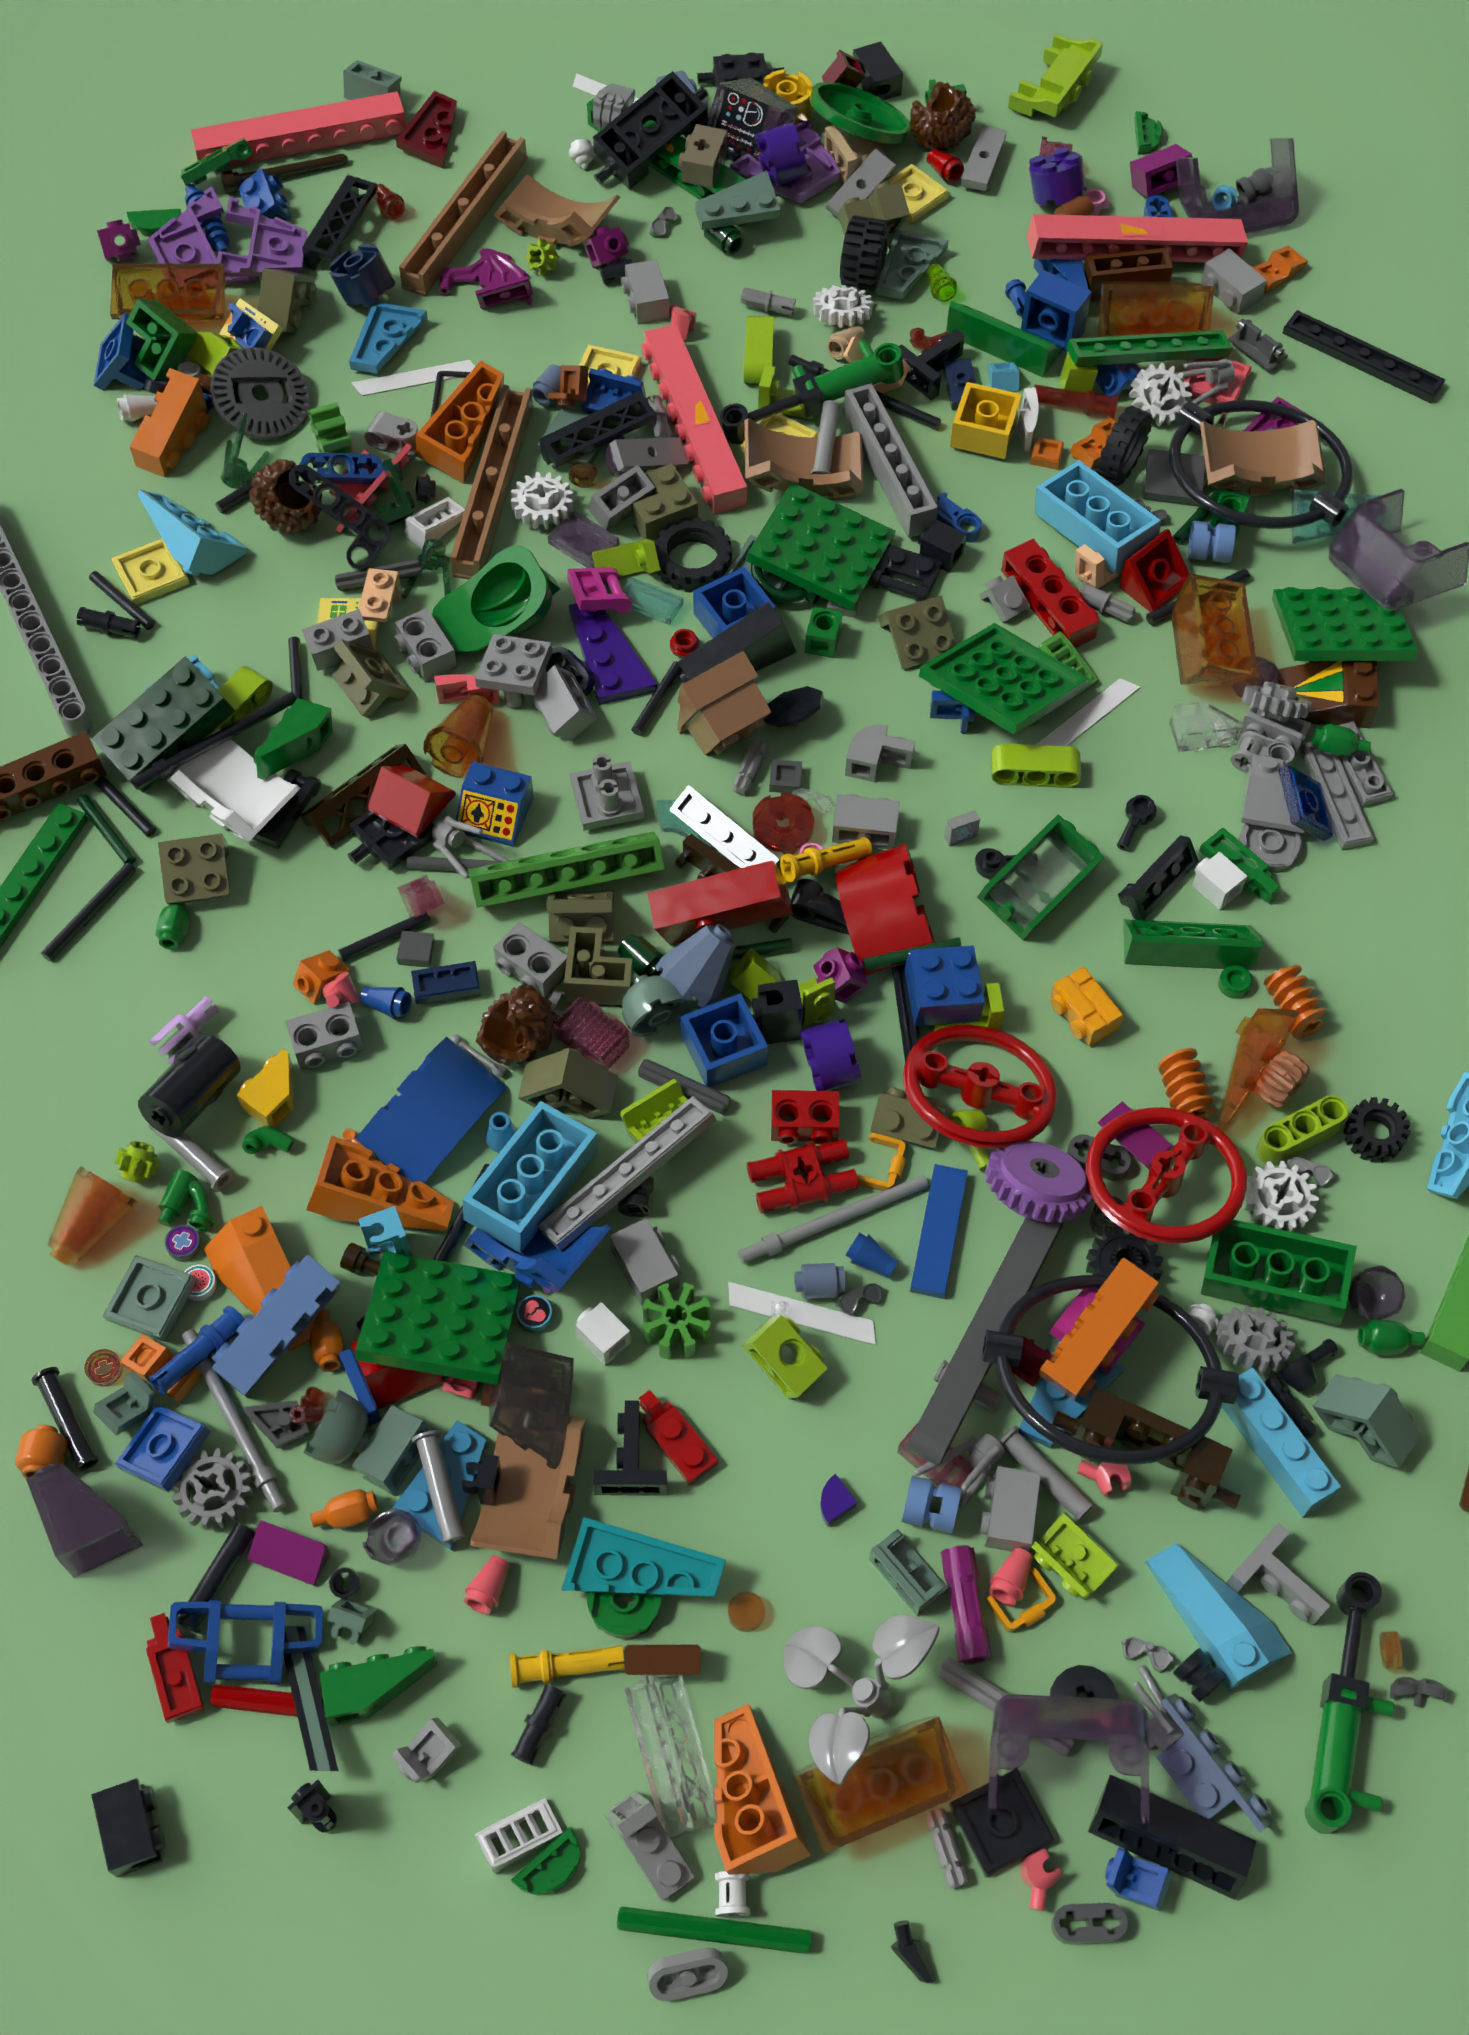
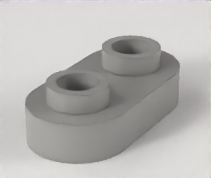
M710 1947L660 1958L649 1967L647 1973L650 1992L656 1999L661 2001H673L717 1990L725 1983L728 1977L724 1955L719 1950Z

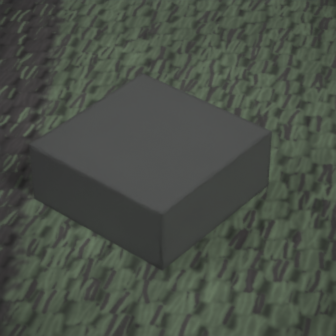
M772 759L769 792L800 794L802 761Z
M402 931L396 958L398 965L430 968L435 943L434 934Z

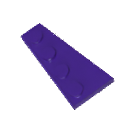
M577 603L568 605L569 614L586 666L591 670L595 678L594 691L598 704L601 705L655 692L657 689L656 682L605 610H598L596 612L580 611Z

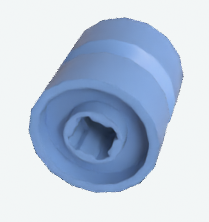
M1193 521L1188 543V559L1205 561L1207 557H1211L1213 562L1230 563L1235 543V525L1218 523L1216 527H1212L1210 522Z
M912 1475L902 1522L922 1527L925 1523H930L932 1530L952 1534L962 1488L946 1483H941L938 1487H935L932 1480ZM932 1497L942 1500L939 1514L929 1512Z

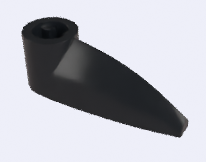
M798 880L790 899L793 911L791 916L815 926L849 935L840 900L824 893L823 887L814 880Z

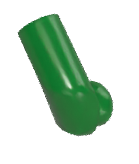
M265 1125L246 1134L242 1141V1148L248 1154H255L270 1146H274L288 1153L293 1146L295 1138L269 1125Z

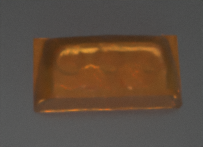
M113 264L110 316L112 320H120L125 312L131 313L138 299H155L163 303L187 324L224 320L226 267L224 264Z
M1104 281L1101 286L1098 337L1210 331L1214 286L1195 282Z
M1190 573L1179 592L1172 612V625L1181 685L1222 687L1232 686L1239 682L1254 685L1259 678L1245 584Z
M939 1716L915 1720L871 1738L866 1752L849 1772L843 1785H838L825 1776L815 1762L806 1765L794 1775L822 1852L825 1854L968 1793Z

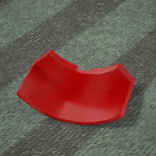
M907 843L835 867L836 884L854 952L863 963L862 970L865 976L905 963L866 971L864 958L935 943L924 905L917 906L916 897H919L921 892L917 872Z

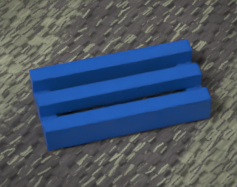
M349 1348L339 1352L338 1354L356 1397L368 1416V1426L380 1422L381 1416L358 1361L354 1360L355 1354L353 1349Z

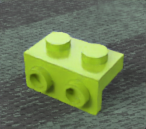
M676 1079L670 1080L621 1110L620 1115L628 1136L635 1143L688 1100L683 1095L680 1084Z
M1066 1512L1055 1521L1039 1540H1035L1031 1546L1037 1552L1034 1555L1037 1562L1048 1571L1054 1569L1063 1578L1062 1586L1075 1598H1078L1080 1595L1084 1599L1091 1597L1120 1566Z

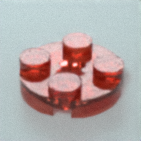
M781 793V796L771 798V795L767 796L756 805L753 811V836L772 851L794 854L813 835L814 816L811 812V807L805 799L796 794ZM784 818L789 819V826L786 827L778 826L776 822L777 819L780 821L784 820Z

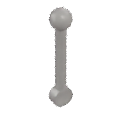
M459 1035L451 1036L450 1040L492 1069L491 1072L494 1075L504 1076L506 1072L505 1067L494 1064L462 1042V1038Z

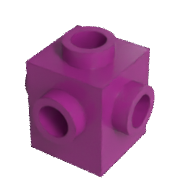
M122 219L106 223L107 228L97 230L105 260L115 257L117 262L133 259L132 253H137L136 246L141 245L137 229H131L129 223L123 224ZM121 236L125 239V243L117 245L115 238Z
M605 225L595 229V236L583 242L592 267L604 263L610 265L622 261L621 256L629 253L627 248L628 239L619 226L610 229L609 225Z
M836 947L826 952L823 958L813 965L818 976L816 979L817 983L831 977L836 982L834 1000L846 1004L869 986L862 970L863 963L854 952H848Z

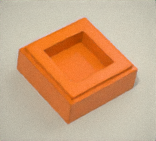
M1036 437L1030 464L1058 470L1064 442Z

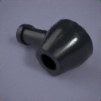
M1326 1339L1320 1346L1282 1368L1278 1373L1288 1385L1300 1393L1318 1382L1315 1365L1328 1357L1336 1355L1338 1347L1333 1340Z

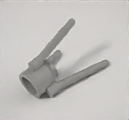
M1228 359L1185 363L1184 368H1193L1195 370L1174 373L1176 375L1183 373L1182 378L1205 374L1207 382L1215 385L1214 388L1192 401L1196 405L1219 391L1227 390L1228 383L1232 382L1235 378L1234 366Z
M446 816L438 820L432 829V837L436 840L433 847L444 854L464 879H468L469 874L448 848H458L464 842L495 860L509 861V859L465 836L463 832L464 830L480 835L483 832L480 828Z
M983 1434L978 1440L971 1435L963 1444L948 1451L941 1463L943 1464L961 1453L969 1451L967 1461L974 1470L961 1486L962 1490L966 1491L959 1501V1507L961 1508L965 1507L987 1474L995 1467V1463L1004 1455L1003 1446L990 1434ZM927 1462L917 1468L914 1474L920 1476L936 1468L937 1465Z
M1140 1665L1138 1671L1158 1705L1157 1707L1139 1682H1134V1689L1154 1716L1144 1725L1149 1732H1144L1118 1711L1114 1720L1140 1738L1149 1750L1156 1745L1163 1752L1184 1733L1160 1703L1164 1698L1145 1666Z

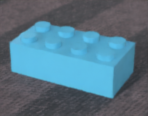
M1080 460L1036 487L1035 514L1077 546L1081 547L1085 544L1095 552L1100 553L1105 558V567L1114 574L1124 569L1125 561L1159 535L1161 524L1159 518Z
M540 1101L462 1199L464 1220L521 1253L539 1230L537 1225L553 1212L597 1154V1132Z

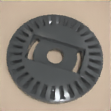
M242 348L223 357L214 369L210 383L212 402L221 418L236 431L257 439H278L293 433L305 420L310 407V392L307 382L300 370L279 353L264 348ZM233 383L238 385L237 399L239 404L235 401ZM280 384L283 386L286 392L287 403H282L283 391ZM255 387L264 388L268 392L269 398L264 401L255 399L252 395V389Z

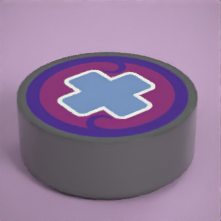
M179 1225L167 1233L165 1247L173 1259L188 1261L200 1252L201 1238L193 1227Z

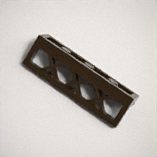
M406 744L395 745L302 813L300 817L306 826H314L326 845L331 846L350 832V823L368 811L373 785L377 781L382 766H398V764L406 759L411 768L424 775L426 773ZM367 788L366 795L360 794L363 790ZM354 797L365 799L364 810L358 816L348 814L349 802ZM340 807H342V813H341V812H335V811L338 810ZM330 815L340 816L339 830L330 836L321 821ZM347 818L353 819L352 821L346 824Z

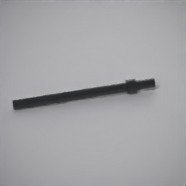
M794 354L790 356L788 365L792 367L801 365L806 374L811 372L813 377L830 371L824 368V364L815 360L810 362ZM876 391L884 407L936 430L941 424L940 418Z
M291 691L166 760L161 758L152 763L150 769L131 778L133 786L138 790L156 779L161 781L172 775V771L292 706L297 700L295 694Z

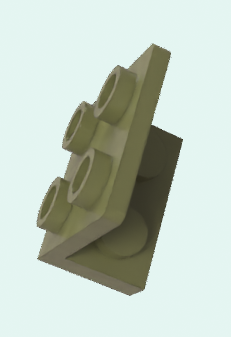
M942 595L886 611L878 616L881 627L889 625L902 669L927 663L956 646Z
M222 833L158 842L165 902L168 905L230 896L225 856L229 855L228 843Z

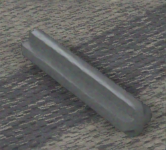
M417 559L371 568L398 571L399 579L422 575L421 562ZM368 569L337 574L335 576L337 589L342 591L363 587Z
M644 1059L639 1067V1077L658 1086L676 1079L680 1084L683 1095L687 1099L693 1096L705 1107L715 1112L724 1114L730 1105V1097L649 1059Z

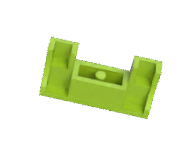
M1055 34L1052 47L1046 46L1044 49L1043 62L1051 66L1041 78L1040 87L1021 80L1018 93L1011 92L1008 108L1032 117L1036 110L1057 117L1062 109L1067 110L1072 101H1077L1083 86H1088L1093 74L1091 69L1101 57L1103 43L1094 39L1084 41L1072 40Z

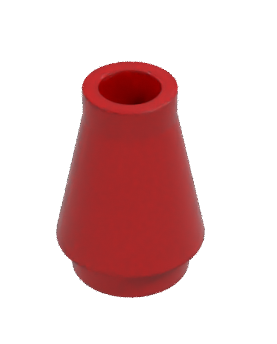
M932 149L927 154V163L934 168L943 181L956 182L962 176L964 165L959 157L937 149Z

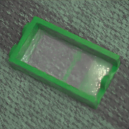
M1058 814L984 886L977 898L1024 941L1095 870L1104 859V856L1099 852L1094 843L1087 841L1076 831L1075 826L1070 821L1064 820Z

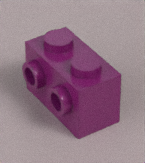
M1177 144L1129 162L1132 188L1147 198L1194 179L1192 153Z

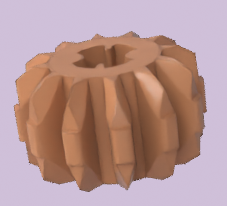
M1286 1050L1282 1051L1273 1058L1261 1073L1262 1075L1257 1080V1085L1255 1086V1093L1263 1101L1276 1108L1285 1107L1297 1095L1300 1088L1303 1087L1304 1082L1308 1078L1310 1066L1294 1053L1292 1054Z

